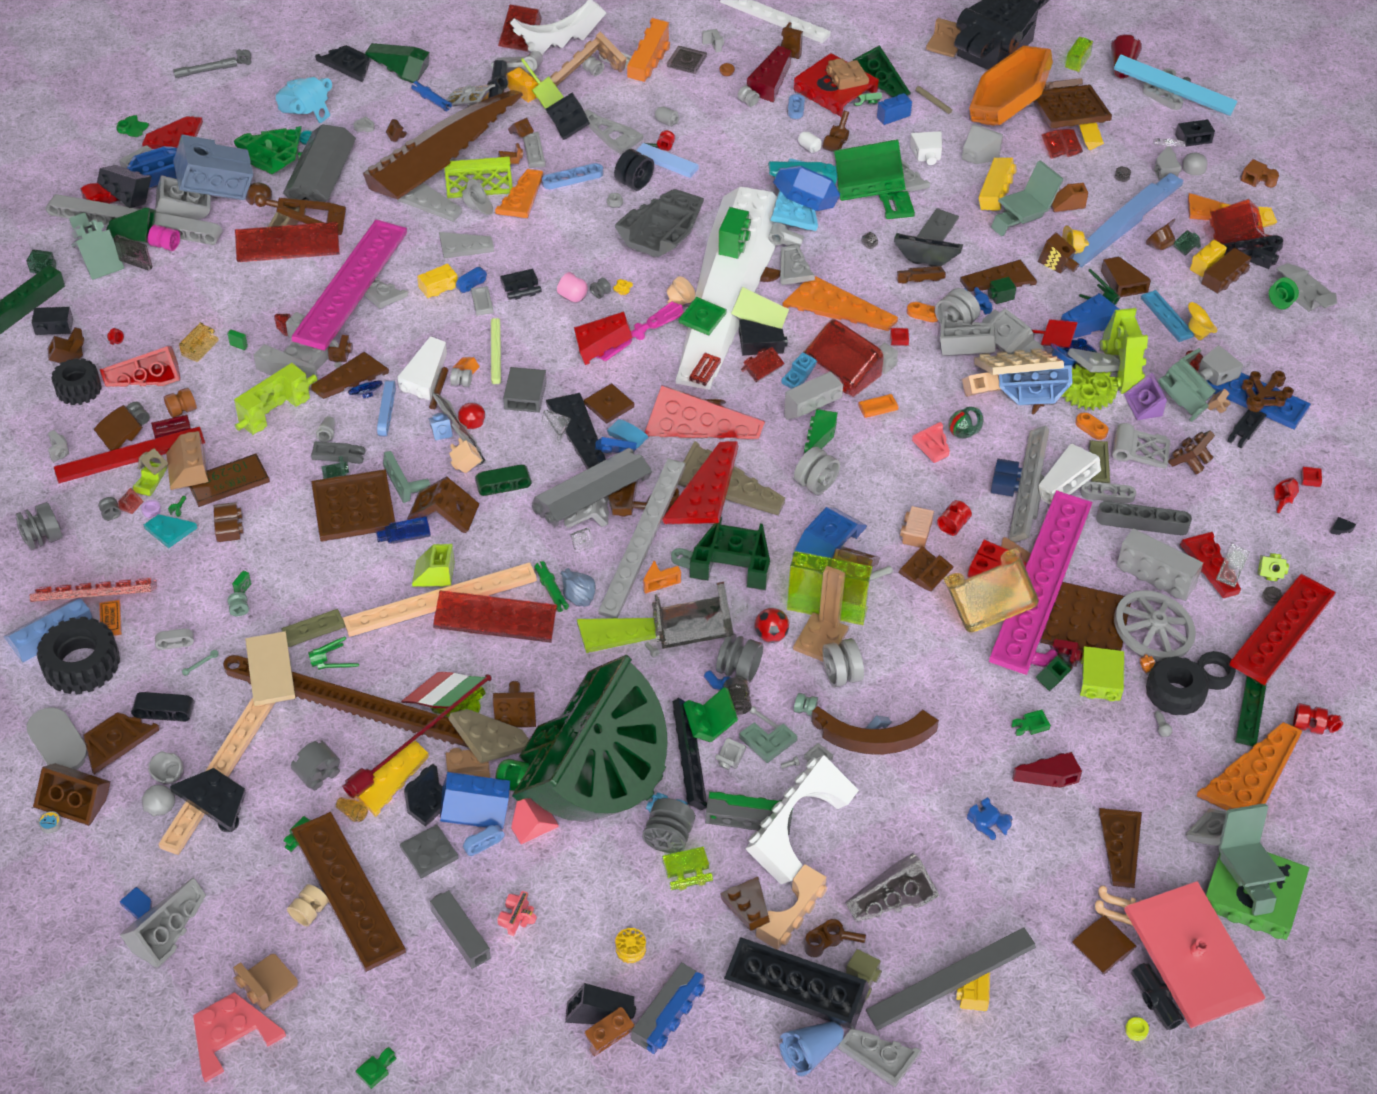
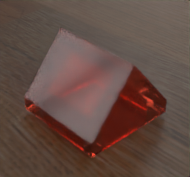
M275 314L276 328L284 336H288L286 321L291 317L290 314Z
M129 488L118 501L120 510L133 514L144 502L132 488Z

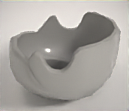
M1189 153L1183 159L1182 169L1190 175H1202L1207 169V159L1200 153Z
M159 752L149 762V773L156 781L162 784L176 782L184 770L183 761L174 753Z
M164 785L149 787L142 797L143 811L150 813L152 816L167 814L175 804L174 793Z

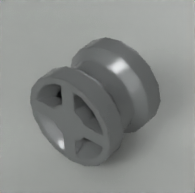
M602 277L598 279L597 283L590 284V290L596 298L600 299L604 294L611 292V285L607 279Z
M106 497L100 500L98 506L104 520L110 521L120 516L121 511L114 497Z

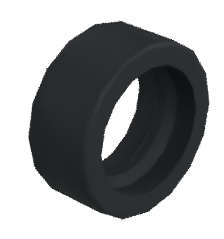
M1206 652L1198 660L1197 664L1204 671V666L1207 664H1217L1227 671V675L1223 677L1212 676L1205 671L1209 679V689H1225L1231 685L1234 679L1236 669L1230 666L1232 659L1222 652Z

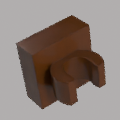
M396 119L391 120L386 130L388 137L393 142H397L399 137L404 138L407 134L406 131H403L404 127Z

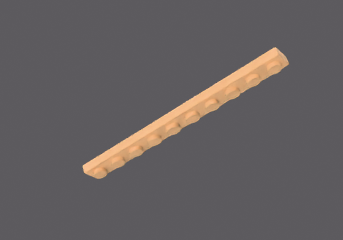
M526 563L343 617L347 633L351 637L536 582L537 578L531 563Z
M252 698L206 771L215 768L229 777L276 702L254 706ZM185 802L159 842L160 849L179 855L205 814L188 802Z

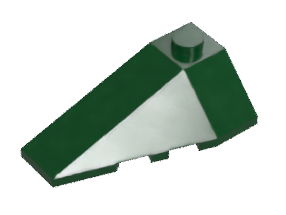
M371 43L365 55L378 64L387 66V70L397 73L400 79L414 83L421 78L429 66L430 52L413 46Z
M880 45L853 59V61H858L866 73L879 79L878 87L890 97H897L900 94L911 95V92Z

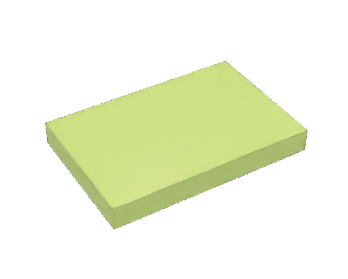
M742 287L731 314L741 319L782 329L789 309Z

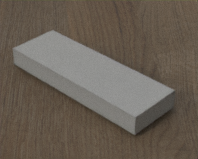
M533 132L523 137L529 168L545 167L539 132Z

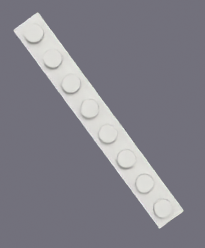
M720 0L723 4L780 27H786L788 22H791L793 29L803 31V36L823 43L830 37L831 31L753 0Z

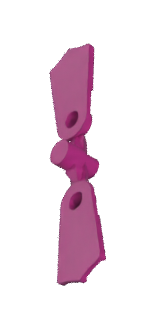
M671 301L649 317L646 323H636L634 325L635 329L631 331L632 337L643 340L645 338L644 332L648 328L655 329L679 318L684 313L682 305ZM632 338L614 349L611 347L606 350L603 356L596 357L603 361L609 360L630 345Z

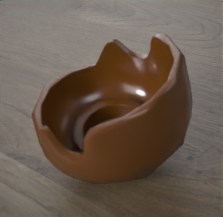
M260 182L251 184L246 194V201L250 205L254 204V197L257 194H264L267 199H272L270 187Z

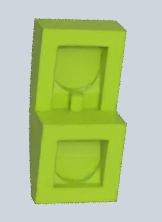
M150 461L152 467H159L161 465L160 463ZM144 466L141 470L140 479L133 485V492L151 496L164 476L167 466L156 475Z

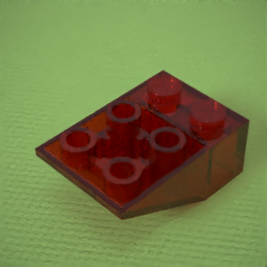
M510 4L498 46L528 51L529 46L522 37L523 35H517L510 23L513 19H516L521 23L540 25L542 20L539 9Z

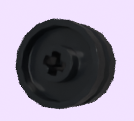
M632 148L627 149L616 163L614 177L616 181L627 185V187L640 191L649 183L653 175L654 161L652 158L644 154L642 155Z

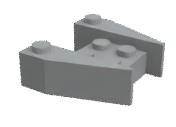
M295 312L286 321L289 338H292L293 333L303 321L305 315ZM333 339L328 347H339V343ZM292 342L283 352L264 344L253 355L256 369L270 376L288 364L293 363L306 373V378L314 374L317 377V381V370L329 359L328 347L324 351L296 342Z

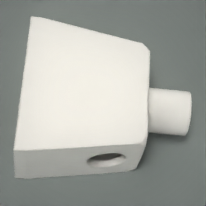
M941 131L911 133L910 147L918 161H927L928 165H934L936 160H940L942 151Z

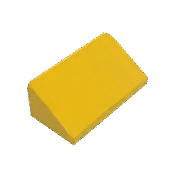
M1097 122L1079 125L1089 150L1104 144Z

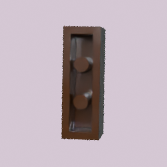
M1236 248L1232 249L1204 272L1201 284L1217 294L1222 290H1226L1232 282H1236L1243 273L1246 274L1249 271L1251 257Z

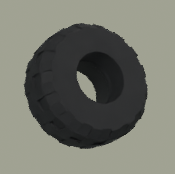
M1179 656L1164 658L1156 662L1149 672L1146 683L1147 695L1152 703L1165 713L1188 715L1198 711L1204 704L1209 691V679L1206 672L1196 662L1188 658H1180ZM1171 683L1180 684L1184 688L1175 687Z

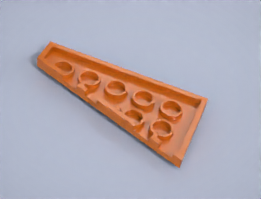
M815 276L813 281L803 282L783 302V307L786 308L790 306L798 308L799 311L804 312V310L814 312L816 315L833 319H846L855 324L859 322L867 324L868 327L889 331L898 322L897 316Z
M1283 722L1270 732L1263 741L1253 746L1252 750L1243 754L1227 767L1220 776L1210 781L1209 785L1200 789L1197 797L1225 810L1267 803L1303 731Z

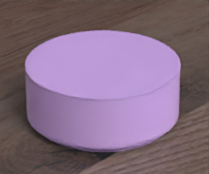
M156 500L144 502L141 506L142 514L148 518H153L160 514V503Z

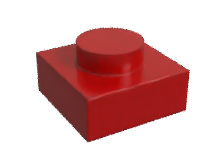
M891 328V345L909 346L908 328Z
M1303 466L1301 470L1302 485L1321 487L1322 469Z

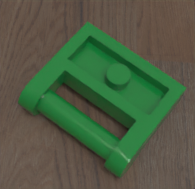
M908 191L879 194V198L885 208L886 219L915 217V211ZM889 200L893 201L896 211L891 208Z

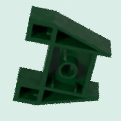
M721 517L720 522L714 523L694 547L690 561V578L709 581L713 562L748 568L747 587L766 590L770 571V557L763 524L760 523L758 530L722 525Z

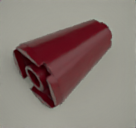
M1127 34L1119 35L1114 41L1112 40L1111 54L1113 66H1115L1120 55L1137 61L1142 50L1141 41ZM1114 70L1115 75L1120 79L1129 77V75Z

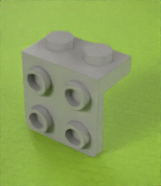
M608 497L565 518L564 525L569 528L591 517L601 527L608 525Z

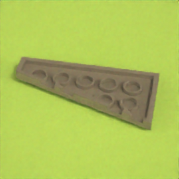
M694 441L683 461L686 464V468L678 485L686 487L712 451L703 449L698 442ZM736 466L733 467L725 499L779 516L785 504V497L769 487H763L758 483V480L753 477L749 478L745 475L744 471Z

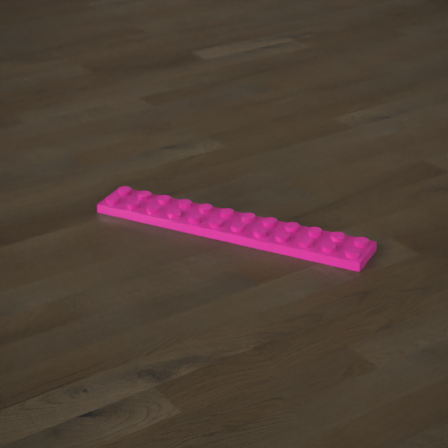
M375 219L292 335V341L325 351L407 234V228Z
M1056 490L990 655L989 662L1025 675L1028 674L1093 502Z

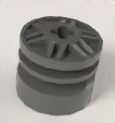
M48 502L36 505V515L32 516L28 509L24 510L27 519L23 518L21 512L15 514L19 533L31 551L36 549L33 540H37L39 546L42 547V537L46 536L50 543L63 538L58 522Z
M729 633L720 647L716 671L721 674L725 672L726 676H731L736 669V679L751 683L762 659L763 643L750 639L744 645L743 636L737 637L736 634Z
M671 798L657 799L652 806L642 837L655 850L669 854L681 853L685 849L696 815L688 805Z

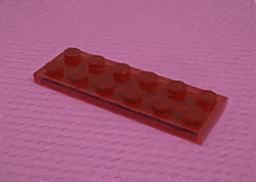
M337 222L235 229L237 262L340 255Z
M140 578L136 582H131V579H124L115 582L116 584H111V581H102L95 584V586H91V582L80 583L75 585V587H71V584H64L55 587V589H52L51 586H41L35 589V592L29 594L30 602L152 592L157 589V580L151 581V578Z
M439 590L433 628L552 643L557 605Z

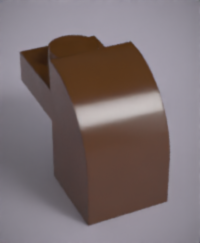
M74 327L68 339L54 336L47 348L48 360L61 363L66 362L68 359H80L83 356L82 346L84 344L82 329Z

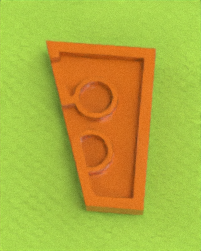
M1189 193V219L1224 221L1219 206L1226 203Z

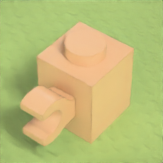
M459 438V445L457 447L454 444L450 445L452 449L449 453L452 459L451 464L456 470L460 469L462 472L467 473L479 464L482 459L475 446L467 440L463 441Z

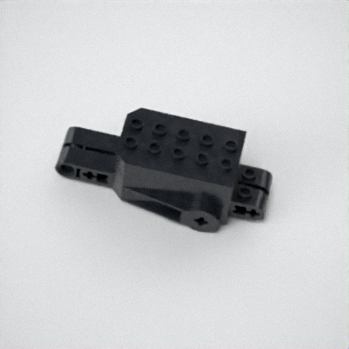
M981 0L971 7L965 8L959 15L956 24L957 30L960 31L954 42V46L958 48L957 56L989 70L1020 47L1028 46L1033 42L1038 10L1050 0Z

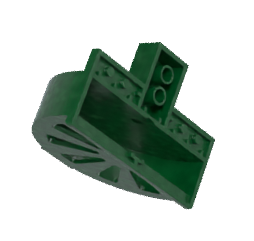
M627 654L589 670L561 716L537 726L519 755L524 762L530 764V767L512 794L513 798L517 801L531 798L540 807L555 816L570 821L586 822L599 820L628 810L644 800H649L653 796L654 788L662 780L663 772L666 769L665 761L668 746L666 721L655 691L644 675L631 663L632 659Z

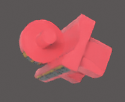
M522 891L520 896L509 894L505 905L506 908L513 911L512 913L501 911L498 916V925L507 928L509 935H515L519 924L525 928L527 924H534L537 916L533 913L534 907L528 906L527 892Z

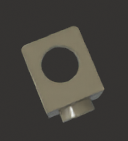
M153 448L150 452H145L140 456L137 468L140 470L146 466L156 475L168 465V462ZM153 458H157L160 460L161 465L159 467H152L150 461Z

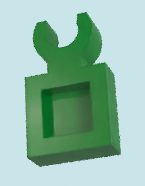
M1042 709L1024 714L1023 720L1014 719L1011 723V727H1020L1016 729V736H1021L1028 730L1031 735L1050 730L1051 726Z

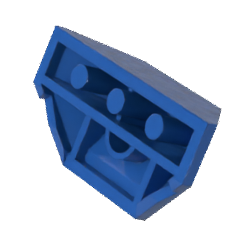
M163 146L135 155L127 169H130L132 172H140L145 176H152L149 188L158 185L161 175L177 179L173 161L177 148Z
M803 166L780 168L773 181L787 199L815 211L834 208L840 197V192L831 178Z

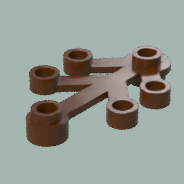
M1252 371L1249 379L1243 380L1241 386L1248 396L1246 400L1247 408L1253 412H1259L1264 406L1282 407L1285 405L1286 398H1291L1294 393L1291 387H1284L1282 391H1272L1276 386L1281 387L1284 385L1286 377L1282 371H1275L1271 375L1270 382L1265 387H1263L1260 381L1261 373ZM1253 385L1259 393L1258 395H1255L1254 391L1252 390Z

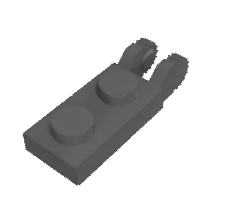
M315 441L311 458L312 460L361 464L364 460L362 455L365 454L366 449L363 446L348 443Z

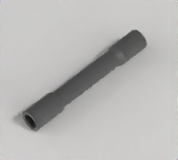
M232 57L216 62L173 69L175 78H180L206 71L236 67L237 62L236 58Z

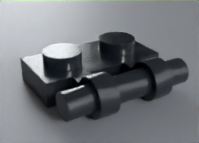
M534 269L500 276L505 292L512 291L507 293L508 300L514 298L518 300L527 295L531 297L535 296L536 293L542 292L541 286L534 287V285H538V278Z

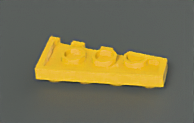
M415 740L373 774L375 776L373 779L374 785L359 797L356 796V798L377 817L385 804H388L392 800V796L405 785L406 780L413 776L428 759V752Z

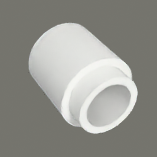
M802 132L798 138L800 145L811 153L821 149V139L810 132Z

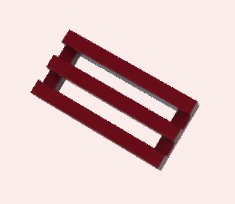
M188 415L151 423L155 438L191 429Z

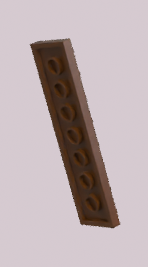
M331 811L291 829L300 850L323 893L327 896L328 902L365 972L406 953L405 946Z

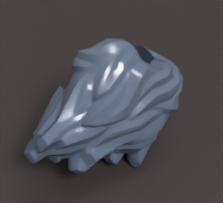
M569 568L561 571L564 597L576 606H590L596 589L594 579L583 573L572 572Z

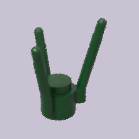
M1089 269L1088 271L1102 284H1097V287L1104 292L1102 296L1116 305L1120 295L1110 288L1093 270ZM1079 294V297L1087 300L1092 298L1087 295Z

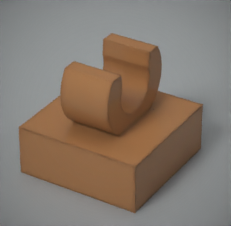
M1224 388L1213 395L1207 403L1209 405L1208 409L1213 410L1216 408L1219 413L1226 411L1225 407L1231 404L1226 399L1229 392Z

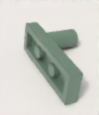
M391 451L384 452L383 467L386 469L403 503L410 501L411 493L419 492L430 486L428 478L408 482Z

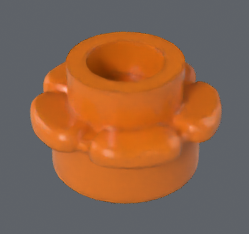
M1144 654V657L1139 658L1144 672H1150L1155 664L1153 657H1148L1147 654Z

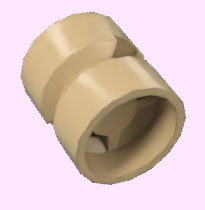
M307 884L298 895L299 898H295L287 908L288 914L296 922L306 927L310 926L317 917V913L321 912L328 904L327 896L320 889L310 884Z

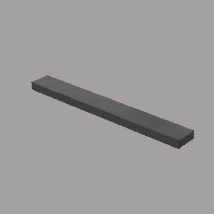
M1025 927L875 1004L866 1009V1012L878 1031L1035 949L1036 944Z

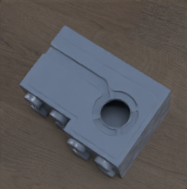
M181 135L173 160L179 190L245 200L254 175L252 166H250L248 150L217 145L215 140Z

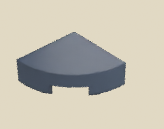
M876 715L866 729L887 728L892 721L889 717Z

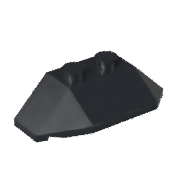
M896 233L894 238L895 244L907 260L915 264L926 263L929 266H942L959 255L963 249V244Z

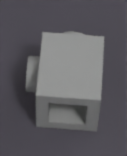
M884 342L873 351L871 366L886 374L897 365L898 351Z

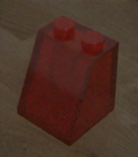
M1250 199L1210 212L1211 218L1209 221L1215 231L1213 238L1221 244L1266 237L1259 208Z

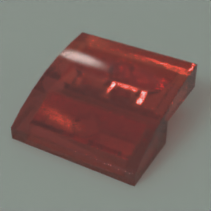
M1074 129L1055 130L1041 135L1051 159L1064 154L1067 157H1072L1083 152Z

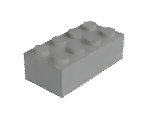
M1133 528L1122 543L1116 567L1138 577L1142 581L1154 585L1157 589L1172 594L1175 598L1186 601L1197 585L1203 562Z

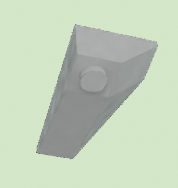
M191 878L132 923L120 934L121 938L133 954L151 965L159 967L175 952L177 948L175 943L180 935L184 936L187 930L184 928L189 918L195 916L206 894L197 881Z

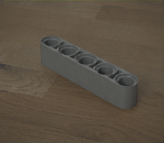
M1103 501L1099 504L1096 521L1105 526L1134 528L1136 530L1182 536L1188 533L1192 516L1185 511Z

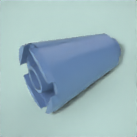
M833 1021L787 1031L780 1036V1039L783 1038V1043L779 1044L781 1055L790 1069L794 1066L798 1071L795 1074L805 1076L843 1040L844 1031L839 1024Z

